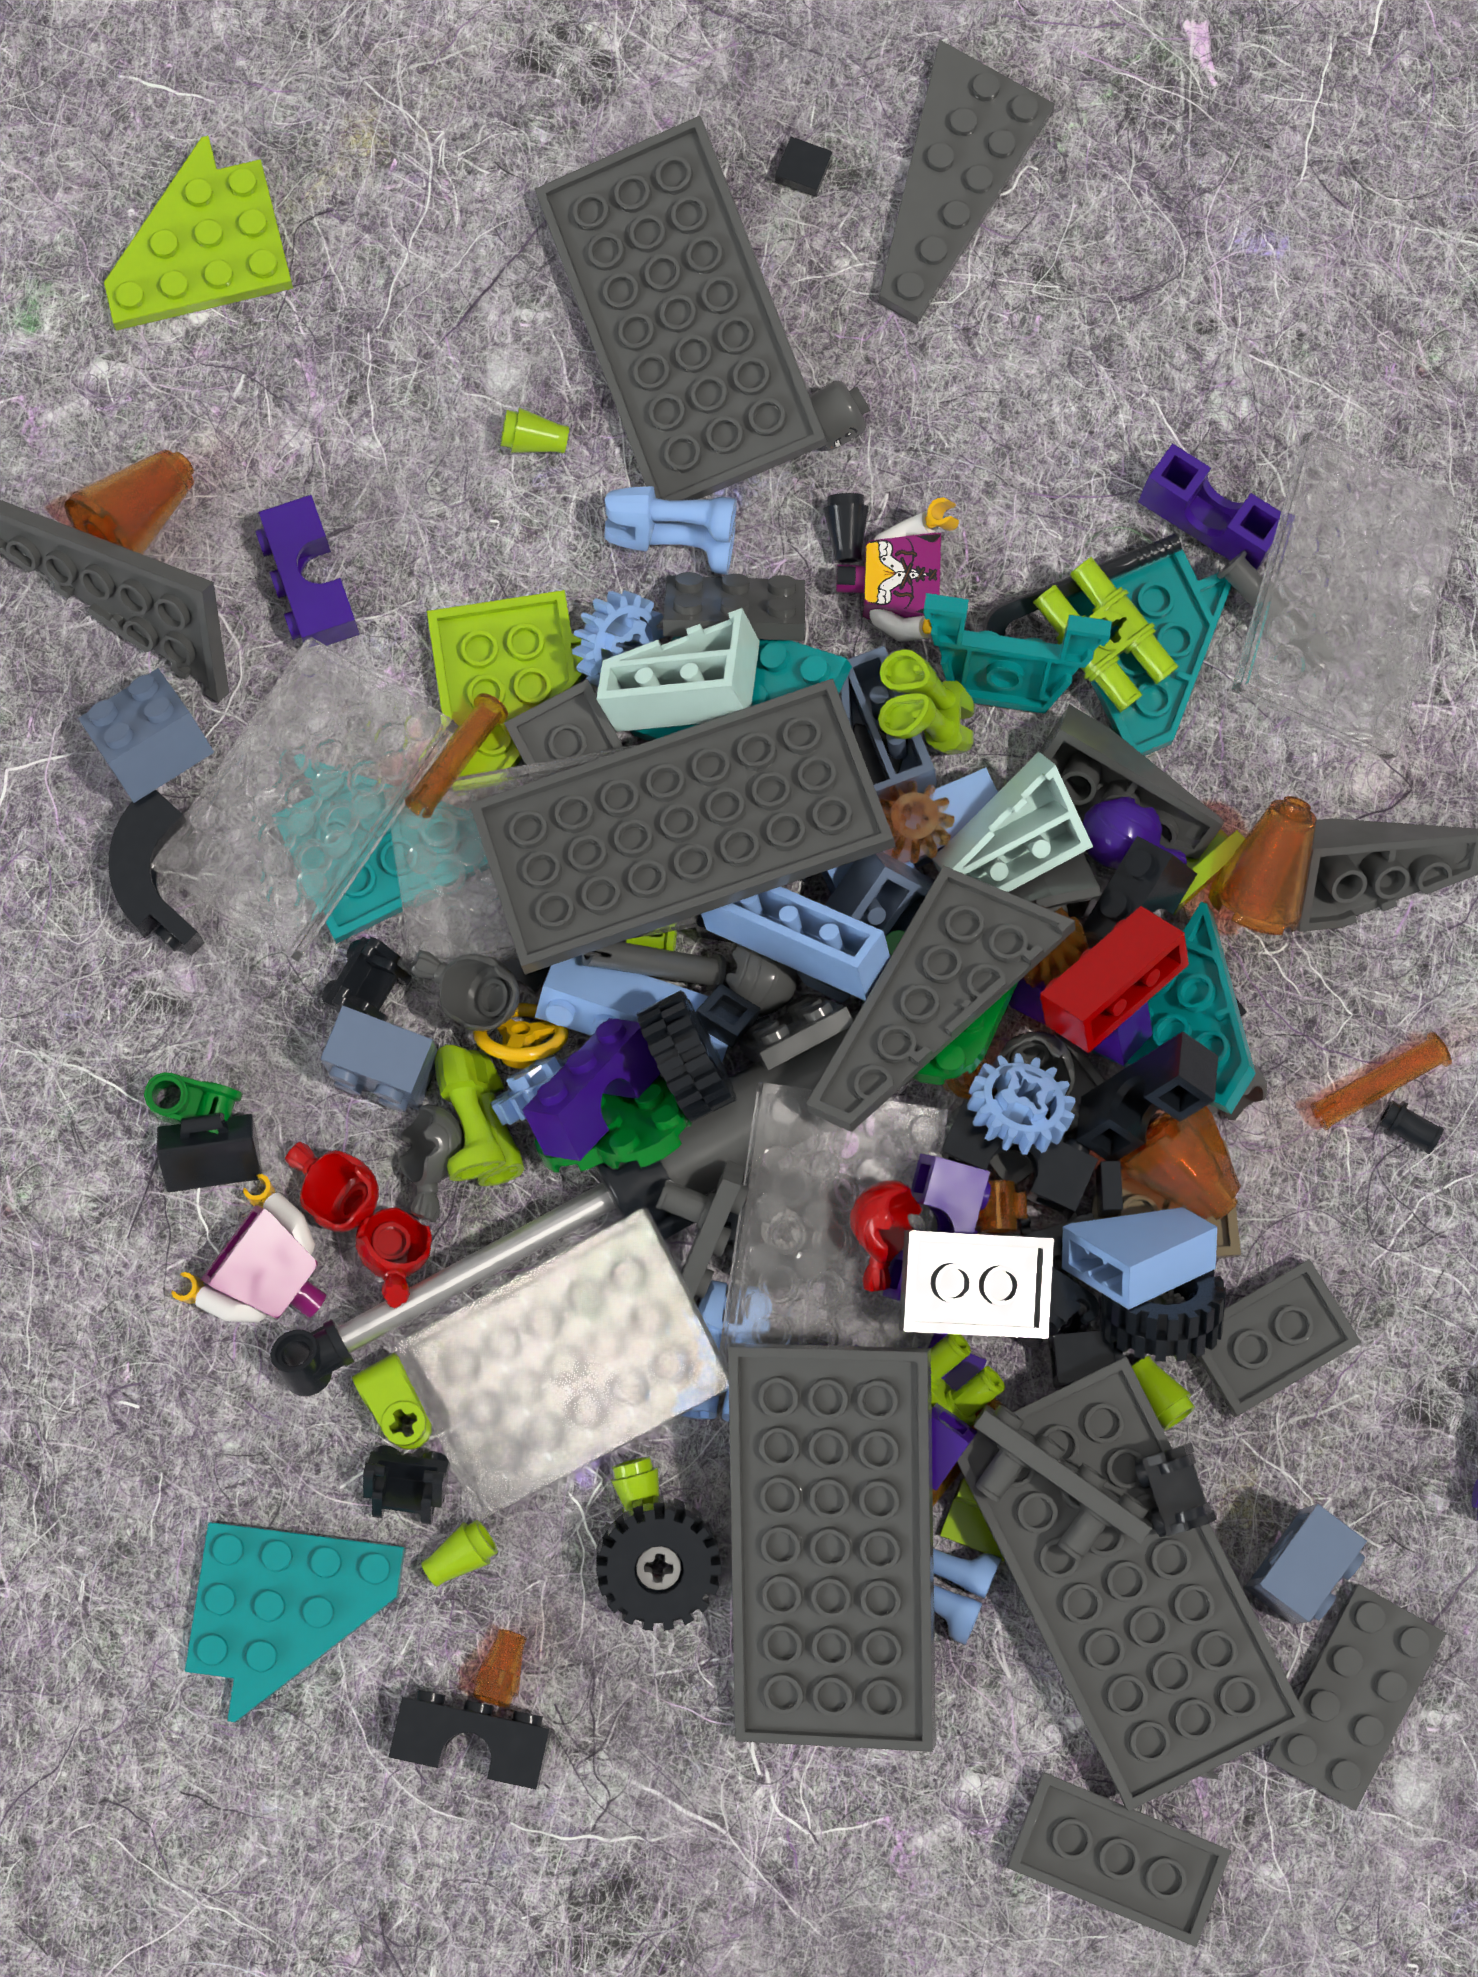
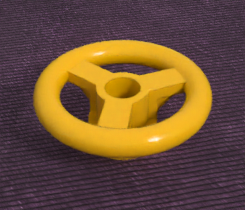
M519 1003L512 1017L538 1019L535 1018L538 1005ZM510 1019L497 1028L503 1037L502 1044L492 1040L488 1036L487 1031H473L474 1040L481 1050L493 1057L502 1059L505 1065L518 1069H524L536 1060L555 1054L566 1044L569 1035L568 1028L557 1026L544 1020L529 1023L524 1021L516 1022ZM550 1034H554L550 1040L543 1044H540Z

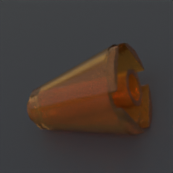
M166 449L161 450L73 492L64 503L67 518L75 529L143 555L193 487L194 480L192 474L194 469L189 460L180 452L172 453Z
M1286 796L1283 800L1272 801L1213 881L1208 895L1212 906L1220 912L1222 905L1234 912L1231 921L1236 924L1270 935H1283L1286 927H1290L1291 932L1296 931L1302 916L1317 822L1316 816L1310 811L1311 806L1306 801L1293 796Z

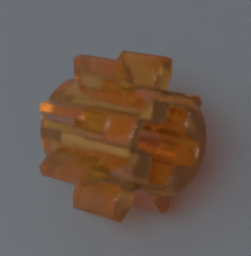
M988 1181L991 1185L990 1197L986 1207L980 1210L977 1220L980 1221L981 1232L1009 1233L1017 1231V1219L1028 1218L1027 1197L1025 1193H1015L1014 1181Z

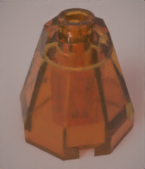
M1207 1106L1181 1122L1165 1112L1149 1125L1152 1131L1146 1136V1143L1118 1160L1121 1161V1168L1129 1177L1203 1219L1213 1216L1218 1220L1228 1214L1238 1203L1235 1196L1241 1185L1212 1112Z

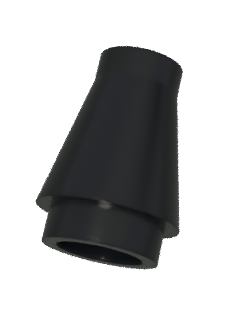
M839 493L828 496V506L824 507L823 511L834 551V562L855 563L862 561L861 551L869 506L864 505V495L858 493Z

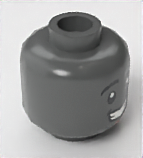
M836 380L810 394L829 443L825 447L832 450L837 449L865 432L866 421L863 415L871 410L858 387L849 391L842 381Z

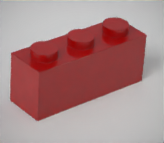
M1140 906L1129 917L1119 921L1112 931L1093 948L1084 951L1078 961L1061 976L1052 979L1040 993L1046 1026L1087 1053L1091 1052L1189 965L1185 933Z

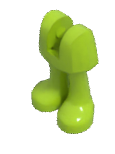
M902 649L894 651L887 656L880 669L881 681L890 690L904 693L905 695L896 696L883 705L878 717L880 728L886 734L896 739H910L924 731L927 743L936 750L948 755L962 754L969 751L974 743L973 731L960 724V721L974 715L975 704L964 686L958 681L941 682L930 663L913 650Z
M456 1045L440 1047L435 1056V1069L442 1098L452 1103L461 1121L465 1139L464 1148L448 1159L447 1171L449 1179L452 1181H466L477 1178L478 1185L495 1186L519 1177L524 1171L519 1148L513 1141L506 1124H501L491 1106V1102L495 1100L494 1094L504 1089L491 1059L483 1051L467 1050Z

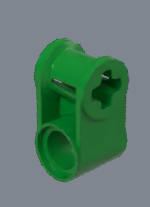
M166 1072L152 1077L144 1091L146 1104L158 1119L171 1124H181V1118L223 1113L224 1119L227 1121L232 1114L235 1102H240L243 1095L240 1091L208 1081L201 1082ZM167 1087H176L181 1091L179 1102L174 1107L168 1109L157 1106L156 1101L159 1092ZM218 1129L207 1131L215 1134L219 1133Z

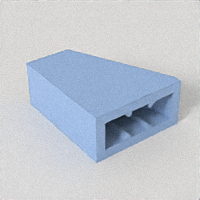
M1184 1207L1070 1223L1063 1226L1062 1269L1129 1310L1216 1269L1217 1226Z

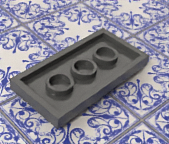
M1359 1583L1355 1584L1296 1697L1308 1722L1276 1737L1264 1760L1351 1810L1356 1811L1446 1632Z
M1042 1772L1006 1867L1197 1947L1231 1850L1136 1810L1128 1812L1124 1805Z

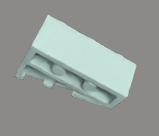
M743 608L729 612V620L703 629L701 624L687 628V636L661 645L659 640L603 660L596 700L615 731L701 724L751 707L760 641Z
M1038 751L932 860L938 872L941 871L943 866H946L996 888L1010 892L1092 848L1093 845L1056 765Z

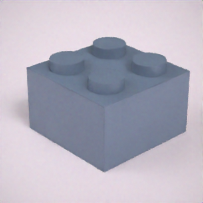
M159 668L148 675L136 678L130 686L108 700L96 703L87 713L78 718L133 803L214 753L191 713Z
M342 1005L320 1060L328 1071V1076L335 1080L334 1086L358 1096L361 1095L364 1089L380 1097L378 1101L380 1104L399 1112H405L407 1106L417 1110L422 1106L436 1071L435 1056L438 1050L434 1040Z
M1319 1504L1300 1509L1244 1586V1589L1290 1624L1311 1622L1314 1618L1319 1621L1336 1600V1596L1331 1591L1337 1582L1342 1578L1349 1580L1363 1563L1365 1556L1360 1553V1550L1367 1540Z

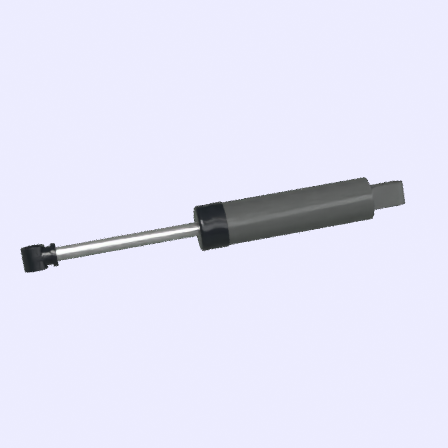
M862 1006L850 1012L853 1021ZM849 1028L769 1071L758 1064H754L730 1077L729 1079L732 1082L737 1100L692 1122L691 1127H685L679 1135L682 1144L667 1157L646 1167H640L637 1160L625 1163L620 1162L618 1169H613L605 1163L592 1167L600 1182L599 1185L410 1287L408 1300L406 1303H402L401 1306L392 1308L384 1301L338 1327L330 1319L323 1323L322 1327L311 1333L305 1330H292L284 1333L272 1346L270 1353L272 1364L292 1393L298 1396L317 1394L328 1385L333 1371L344 1365L347 1367L355 1362L351 1352L613 1209L616 1211L624 1227L631 1235L637 1234L671 1215L672 1213L656 1208L667 1179L702 1194H707L716 1189L727 1160L746 1167V1173L833 1125L832 1123L808 1113L806 1103ZM911 1078L906 1084L914 1081L915 1079Z

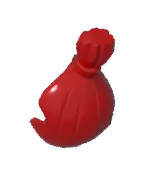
M300 1141L290 1149L285 1157L286 1162L290 1167L302 1171L305 1175L301 1187L300 1204L313 1216L318 1225L330 1231L346 1232L359 1227L366 1217L372 1216L379 1199V1186L374 1173L363 1161L349 1153L337 1150L329 1151L318 1158L315 1157L312 1149L307 1144Z
M885 1180L867 1187L856 1198L851 1209V1229L857 1241L870 1255L869 1265L863 1275V1287L869 1292L883 1291L890 1288L891 1277L888 1267L893 1258L903 1249L904 1230L914 1231L908 1220V1215H920L922 1211L921 1206L912 1196L909 1186L898 1180Z
M399 1208L382 1209L372 1214L371 1217H366L360 1223L356 1233V1250L363 1265L373 1274L384 1280L382 1296L389 1307L397 1308L402 1303H406L410 1295V1288L406 1282V1277L417 1272L427 1262L432 1244L431 1230L429 1226L422 1225L409 1213Z

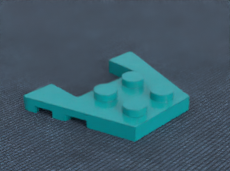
M926 593L923 613L925 619L930 620L932 626L931 637L934 645L939 647L941 666L946 681H958L961 683L976 704L1045 714L1071 685L1072 676L1080 667L1085 668L1092 661L1095 649L1099 645L1105 646L1110 639L1112 621L1069 615L1061 645L1046 643L1039 638L1019 639L1000 636L995 632L986 630L979 632L964 630L969 599Z

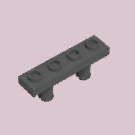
M727 1160L714 1193L710 1191L708 1195L671 1180H666L656 1208L697 1223L696 1228L698 1232L679 1276L675 1275L672 1279L632 1263L622 1291L625 1293L627 1292L662 1306L661 1311L664 1313L658 1325L653 1342L654 1347L671 1353L677 1337L687 1339L697 1313L690 1310L692 1301L695 1296L704 1298L714 1271L707 1269L712 1254L719 1257L722 1256L732 1229L724 1227L729 1213L732 1212L739 1215L747 1197L749 1187L742 1185L746 1167Z
M987 1404L984 1406L975 1419L974 1427L995 1441L999 1450L975 1483V1487L992 1500L999 1502L1023 1467H1031L1080 1502L1079 1504L1082 1509L1058 1541V1546L1069 1555L1082 1561L1106 1526H1115L1141 1545L1152 1529L1151 1520L1145 1516L1149 1511L1145 1505L1125 1492L1120 1498L1103 1487L1107 1482L1105 1477L1085 1463H1082L1079 1469L1062 1458L1066 1452L1065 1449L1046 1435L1041 1434L1038 1439L1032 1437L1021 1429L1024 1421L1005 1406L999 1405L996 1410Z

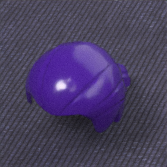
M1128 796L1097 803L1086 812L1082 824L1093 845L1092 848L1086 851L1097 863L1108 868L1117 869L1138 836L1173 854L1184 864H1187L1186 855L1182 851L1165 848L1160 844L1162 825L1159 815L1154 808H1143L1135 803L1134 798Z

